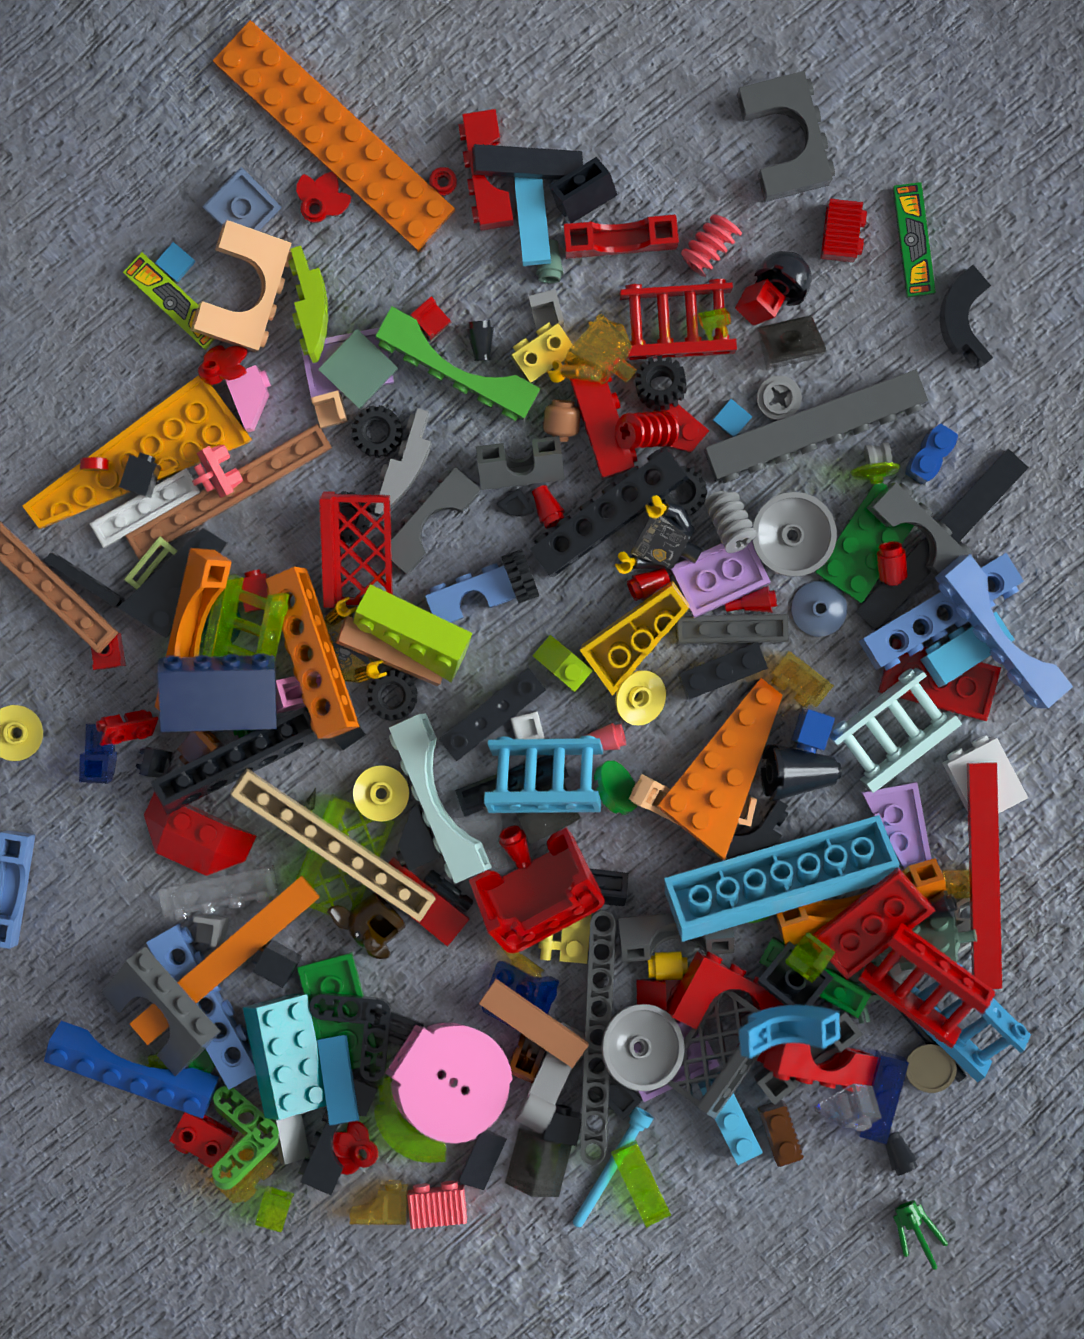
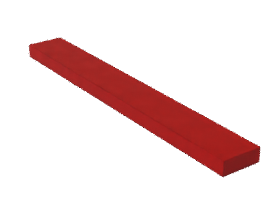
M967 763L971 930L975 929L977 934V942H971L972 975L991 989H1002L997 763Z

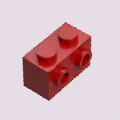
M185 1112L169 1141L174 1144L173 1147L184 1154L191 1153L198 1157V1161L201 1164L213 1168L228 1153L238 1132L207 1115H204L202 1119Z

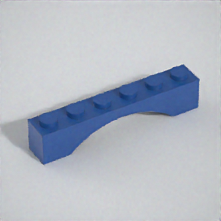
M62 1020L48 1042L44 1058L46 1063L202 1119L213 1099L219 1080L218 1076L195 1068H186L174 1076L169 1069L152 1068L130 1062L102 1046L87 1029Z

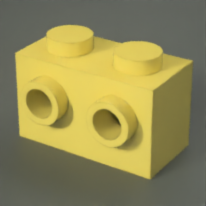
M548 322L536 331L538 334L536 338L530 342L525 338L513 346L515 352L510 356L526 381L533 382L553 368V361L559 360L562 362L577 352L559 323L552 326Z

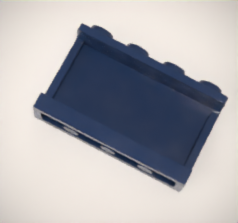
M228 654L223 657L198 655L195 657L167 656L158 659L157 674L161 732L277 729L275 656H268L266 654H255L253 656Z

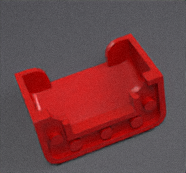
M567 827L554 832L546 843L549 852L533 860L527 867L518 868L503 877L496 871L485 870L469 880L488 933L508 953L521 952L598 911L604 905L605 900L572 833Z

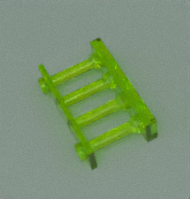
M236 574L228 575L226 588L217 597L211 608L202 655L223 657L228 654L238 656L266 654L268 656L273 655L276 659L283 621L288 610L289 594H270L266 599L242 590L244 577ZM239 601L265 610L262 626L237 617ZM234 628L259 637L256 653L231 643Z

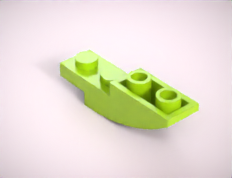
M301 246L290 248L293 259L288 260L292 275H298L300 284L295 285L300 301L294 302L297 312L293 313L292 317L296 329H302L304 338L299 339L304 356L309 355L312 362L316 363L320 359L327 335V293L320 268L309 270Z

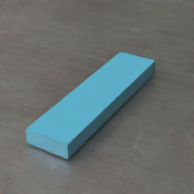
M514 177L523 266L551 264L543 180Z

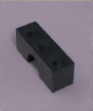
M756 642L677 674L685 695L690 700L766 670L768 666L759 643Z

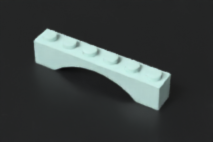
M418 714L389 727L391 732L389 735L390 742L394 749L400 753L402 758L400 761L401 768L405 775H409L413 784L411 786L412 794L417 801H420L423 807L422 816L424 822L428 827H431L434 833L433 842L437 851L443 854L446 861L444 868L448 877L453 879L454 883H458L492 868L482 843L456 825L447 814L438 797L433 776V755L437 738L427 714Z

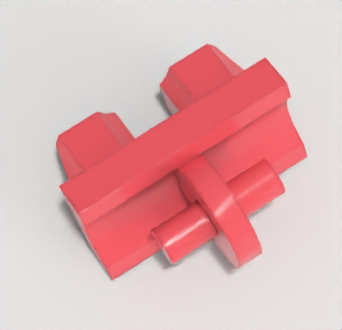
M224 444L213 448L208 446L196 453L202 464L194 467L198 478L192 481L194 486L202 482L207 492L215 487L218 495L222 498L232 493L233 488L243 481L236 468L224 474L219 463L230 458Z

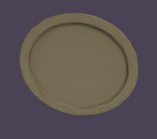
M933 1044L923 1045L913 1050L908 1056L905 1066L906 1075L910 1083L918 1090L927 1093H936L948 1088L954 1081L957 1070L955 1060L942 1047Z

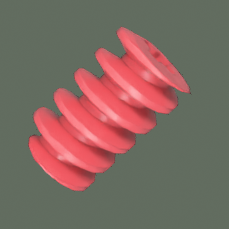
M712 214L710 217L711 224L705 223L703 225L704 232L699 231L696 233L697 241L690 240L688 243L690 250L683 249L681 251V255L687 265L703 277H706L702 270L704 267L709 270L713 269L709 261L710 259L718 262L721 260L717 251L727 253L728 250L724 243L728 242L732 245L735 243L731 234L742 235V232L734 223L716 214Z

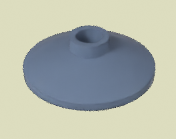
M825 581L810 582L796 592L791 604L792 618L797 627L804 633L816 637L827 636L837 631L845 621L847 603L842 592L831 583ZM818 603H822L825 606V612L822 614L816 612L815 607Z

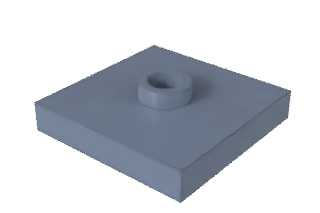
M242 167L202 206L221 227L226 220L257 231H260L282 208Z

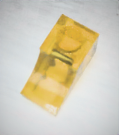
M387 1180L385 1184H380L378 1194L374 1199L363 1205L352 1206L350 1224L406 1225L408 1219V1184H402L400 1180Z

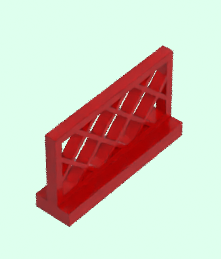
M324 491L319 499L324 608H335L340 600L346 598L343 597L342 587L348 581H351L360 592L355 597H349L350 599L346 601V605H359L363 598L361 596L365 595L370 584L373 585L376 581L386 588V592L393 595L390 495L335 494L332 491ZM339 502H350L358 511L348 520L340 512ZM358 502L366 503L363 506H361ZM370 503H383L384 513L377 520L365 510ZM360 513L372 523L364 533L351 523ZM383 519H384V527L380 524V522H381ZM340 520L345 523L342 527H340ZM347 526L359 537L350 547L341 539L340 534ZM375 527L384 534V541L378 547L366 537ZM361 540L373 550L365 560L352 550ZM384 546H385V554L381 551V549H382ZM341 547L345 550V552L342 553V554H341ZM347 554H350L360 564L351 573L342 566L341 562ZM376 554L385 561V568L379 574L367 564ZM362 567L374 577L365 587L353 577ZM384 574L386 576V581L382 578Z

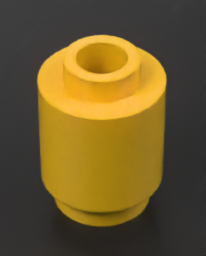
M681 951L655 952L651 959L648 960V978H655L656 981L682 980L683 974L688 969L687 957H682Z

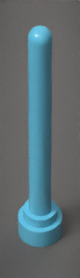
M636 1106L629 1115L631 1118L629 1121L630 1126L574 1217L573 1224L575 1227L583 1226L639 1131L649 1128L654 1117L642 1108Z

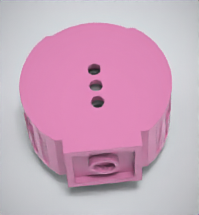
M438 1023L428 1026L427 1029L415 1025L385 1074L394 1079L391 1083L392 1095L402 1116L428 1137L448 1143H461L473 1140L478 1134L489 1128L497 1120L505 1107L509 1094V1084L512 1081L509 1062L500 1046L485 1033L457 1023Z

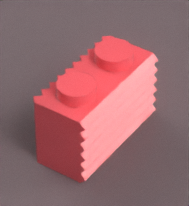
M445 1181L441 1183V1187L430 1188V1184L422 1183L416 1184L412 1190H408L407 1198L411 1229L467 1223L464 1184L458 1185L457 1181Z

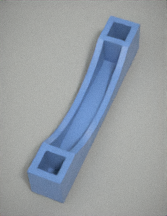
M970 554L959 556L935 577L939 582L938 587L946 597L953 600L956 604L957 613L971 623L974 627L973 633L975 636L988 645L991 649L990 654L992 658L999 664H1003L1008 671V678L1012 683L1021 687L1025 693V700L1032 707L1050 708L1073 687L1057 665L1042 662L1027 655L1007 638L997 623L990 605L988 577Z

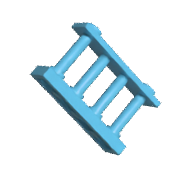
M586 735L581 736L579 739H512L509 737H498L496 740H488V746L492 755L498 756L496 789L493 792H485L484 803L489 813L601 812L599 793L591 789L593 755L603 754L600 738ZM526 755L524 789L521 792H510L507 790L509 756ZM537 755H554L552 789L548 792H538L535 790ZM565 755H581L580 789L577 791H565L563 789Z

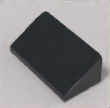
M590 869L604 897V904L625 906L629 873Z
M487 1129L478 1134L458 1182L484 1190L507 1138Z

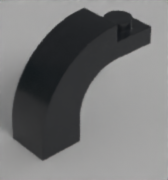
M972 265L953 282L946 292L940 309V329L944 342L952 355L962 348L964 350L963 356L972 366L976 365L980 369L993 356L973 334L969 325V311L975 299L991 285L979 270Z
M780 800L774 801L757 827L744 834H734L725 860L774 846L783 835L773 829L776 825L780 827L787 818L788 812L785 810L788 805ZM696 839L694 845L710 856L721 859Z

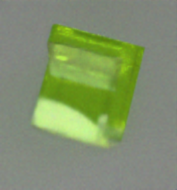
M807 932L787 958L786 964L813 983L829 963L835 951Z
M267 1186L255 1225L282 1232L294 1193Z

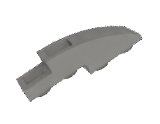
M417 408L416 414H410L406 430H410L408 441H402L398 454L399 457H402L401 462L390 459L389 465L384 464L379 478V480L383 481L381 491L376 490L374 495H390V509L412 487L428 458L432 443L422 439L430 415L426 410ZM383 503L371 504L372 507H375L374 513L381 516L384 513Z

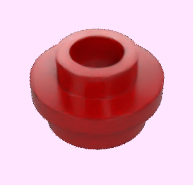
M439 167L431 173L429 184L441 196H446L455 190L457 178L451 169ZM446 178L449 182L446 186H440L438 184L439 179Z

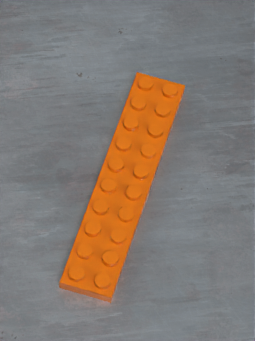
M251 20L214 58L213 63L417 251L423 247L455 212V208Z

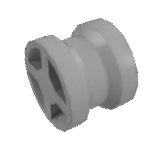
M888 442L881 443L880 446L875 447L872 444L865 445V463L869 473L875 472L879 468L884 470L892 469V454Z

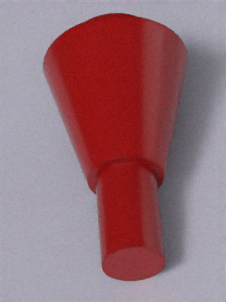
M765 586L742 598L725 604L726 612L744 609L746 611L773 613V607H777L775 590L770 591L769 586Z

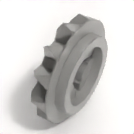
M773 376L762 383L758 389L756 401L760 412L769 419L781 420L794 415L798 411L802 395L799 386L789 377ZM773 390L778 394L789 392L783 400L784 406H781L780 403L770 406L774 398Z

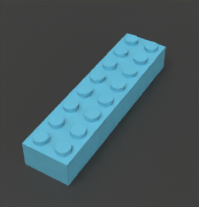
M880 815L664 878V890L683 942L875 885L897 867L899 868L900 864Z

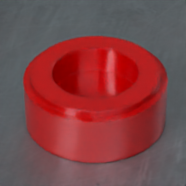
M101 457L81 458L80 470L108 471L109 460Z

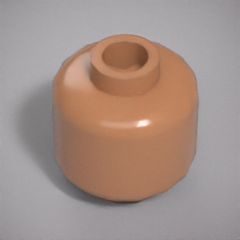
M552 400V404L545 407L543 422L545 433L552 435V437L559 436L560 442H568L569 437L579 433L581 411L578 407L574 406L575 402Z

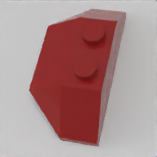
M155 791L144 813L155 853L205 876L246 861L257 835L189 804L166 815Z

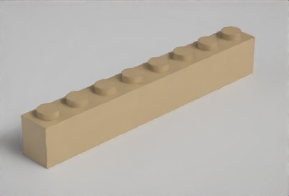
M248 768L245 769L231 789V795L419 922L436 898L430 891Z

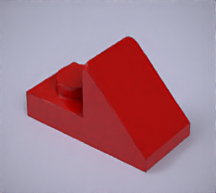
M636 979L637 1005H652L667 1011V1007L681 980L656 981V979Z

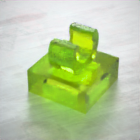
M726 308L698 313L699 324L705 330L706 337L710 341L713 340L712 331L715 328L721 329L724 338L728 336V329L725 325L731 324L730 313Z

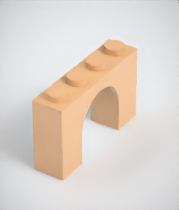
M226 220L222 225L215 250L244 260L257 271L261 281L260 297L257 303L245 312L229 311L202 301L198 304L191 331L235 346L244 347L252 352L259 351L260 347L264 348L269 332L265 331L268 320H273L277 305L273 304L276 293L281 294L285 283V278L281 276L284 267H289L288 260L293 257L291 251H289L291 243Z

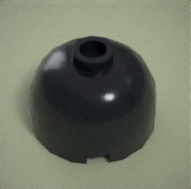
M778 251L768 255L754 274V277L757 276L755 283L768 279L785 296L784 301H788L786 306L801 304L806 298L812 282V273L805 260L799 254L788 251Z

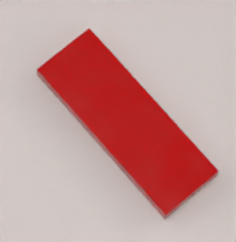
M393 856L388 864L430 891L436 898L420 922L415 918L413 919L448 947L470 918L438 894L433 888L425 884L421 878L412 871H409L406 866L402 867L399 860Z

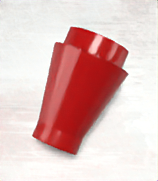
M542 485L532 491L540 524H544L546 529L555 527L560 520L565 518V510L551 494L547 485Z
M659 569L632 575V579L627 581V587L635 601L640 599L644 601L664 585L670 583V578L665 569Z
M516 825L502 830L499 835V844L514 861L516 867L525 868L530 865L532 859L529 854L525 831Z

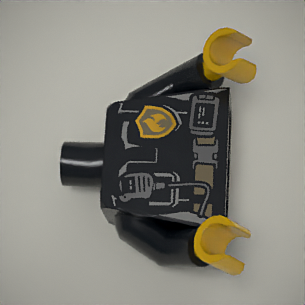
M657 495L652 497L654 506H645L650 518L630 552L632 556L629 557L626 552H620L617 556L623 562L615 564L620 573L626 574L632 569L674 568L680 556L693 564L696 563L703 549L689 542L695 528L691 525L692 522L682 506L665 501L662 502Z

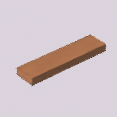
M350 616L345 617L336 641L337 644L374 660H382L388 666L435 686L441 684L443 677L371 633L363 632L353 623L354 618Z
M497 979L494 980L479 1002L484 1008L571 1068L574 1067L589 1046L587 1041Z

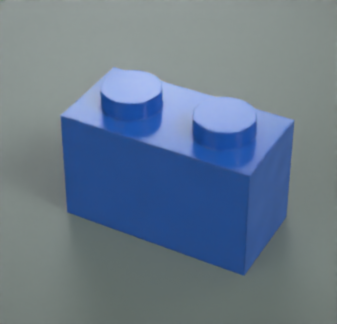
M801 708L791 738L792 741L798 742L796 748L815 754L817 749L825 750L835 718L810 709Z

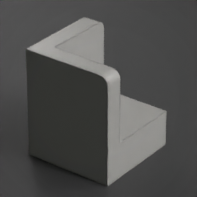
M556 289L528 296L536 331L548 322L552 326L557 323L561 327L564 326Z
M204 913L193 916L192 922L198 923L195 942L211 944L212 948H218L226 941L229 917Z

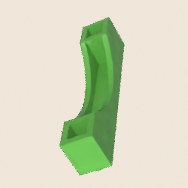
M392 306L375 336V339L379 341L378 346L389 353H393L394 350L404 355L403 360L415 367H418L419 364L427 367L429 375L441 381L445 377L454 382L452 387L464 394H467L468 391L476 394L478 402L489 408H492L494 404L503 409L502 415L515 422L518 418L523 420L526 417L541 389L517 375L483 377L456 368L444 360L430 346L422 334L416 319Z

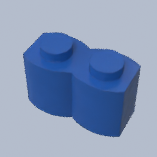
M939 424L931 429L923 438L920 451L909 460L905 474L921 485L933 479L942 466L943 458L954 449L958 434L943 424Z

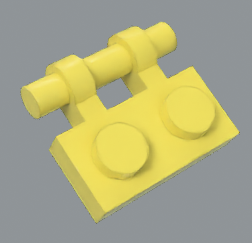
M592 914L562 929L561 940H553V935L538 942V948L541 949L540 960H551L552 950H560L559 961L587 964Z

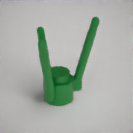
M911 1200L895 1208L896 1215L893 1218L897 1225L903 1256L908 1257L909 1255L903 1227L905 1226L907 1230H914L932 1269L936 1270L937 1264L919 1228L922 1224L921 1218L943 1246H947L948 1242L926 1215L921 1204L917 1205L914 1200Z

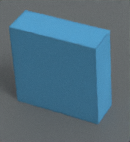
M173 242L155 263L178 283L196 261Z
M730 399L713 419V422L728 435L735 437L752 416L734 400Z

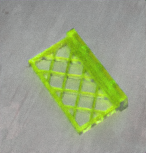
M334 794L331 795L322 816L323 820L338 829L341 823L343 830L340 831L348 837L349 831L363 826L369 840L360 843V845L364 847L371 844L374 854L379 858L395 823L394 820L383 821V823H386L383 834L371 838L366 824L374 820H364L355 804ZM346 808L358 812L361 822L346 828L342 820ZM380 840L377 848H375L373 842ZM309 848L296 880L303 876L313 889L323 885L328 899L322 902H314L309 907L329 915L327 913L329 908L324 905L330 903L331 906H334L333 901L349 895L352 903L351 911L361 902L367 886L361 883L360 886L349 890L344 878L348 873L342 872L339 867H337L338 874L323 879L320 868L328 860ZM317 875H319L321 881L314 883ZM341 877L347 891L331 897L326 883ZM357 892V895L353 900L351 894Z

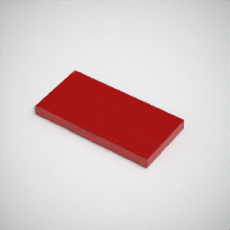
M893 638L890 646L893 649L899 650L901 640ZM924 647L912 656H909L906 652L898 657L900 663L887 671L884 668L878 690L879 693L883 694L897 683L899 676L906 670L917 668L927 675L919 684L938 709L982 721L988 720L1001 667L980 662L946 685L938 688L920 660L928 655L925 651L927 647ZM910 690L899 697L919 703Z
M897 867L811 935L810 939L848 980L890 947L887 944L901 923L912 930L935 912V909Z

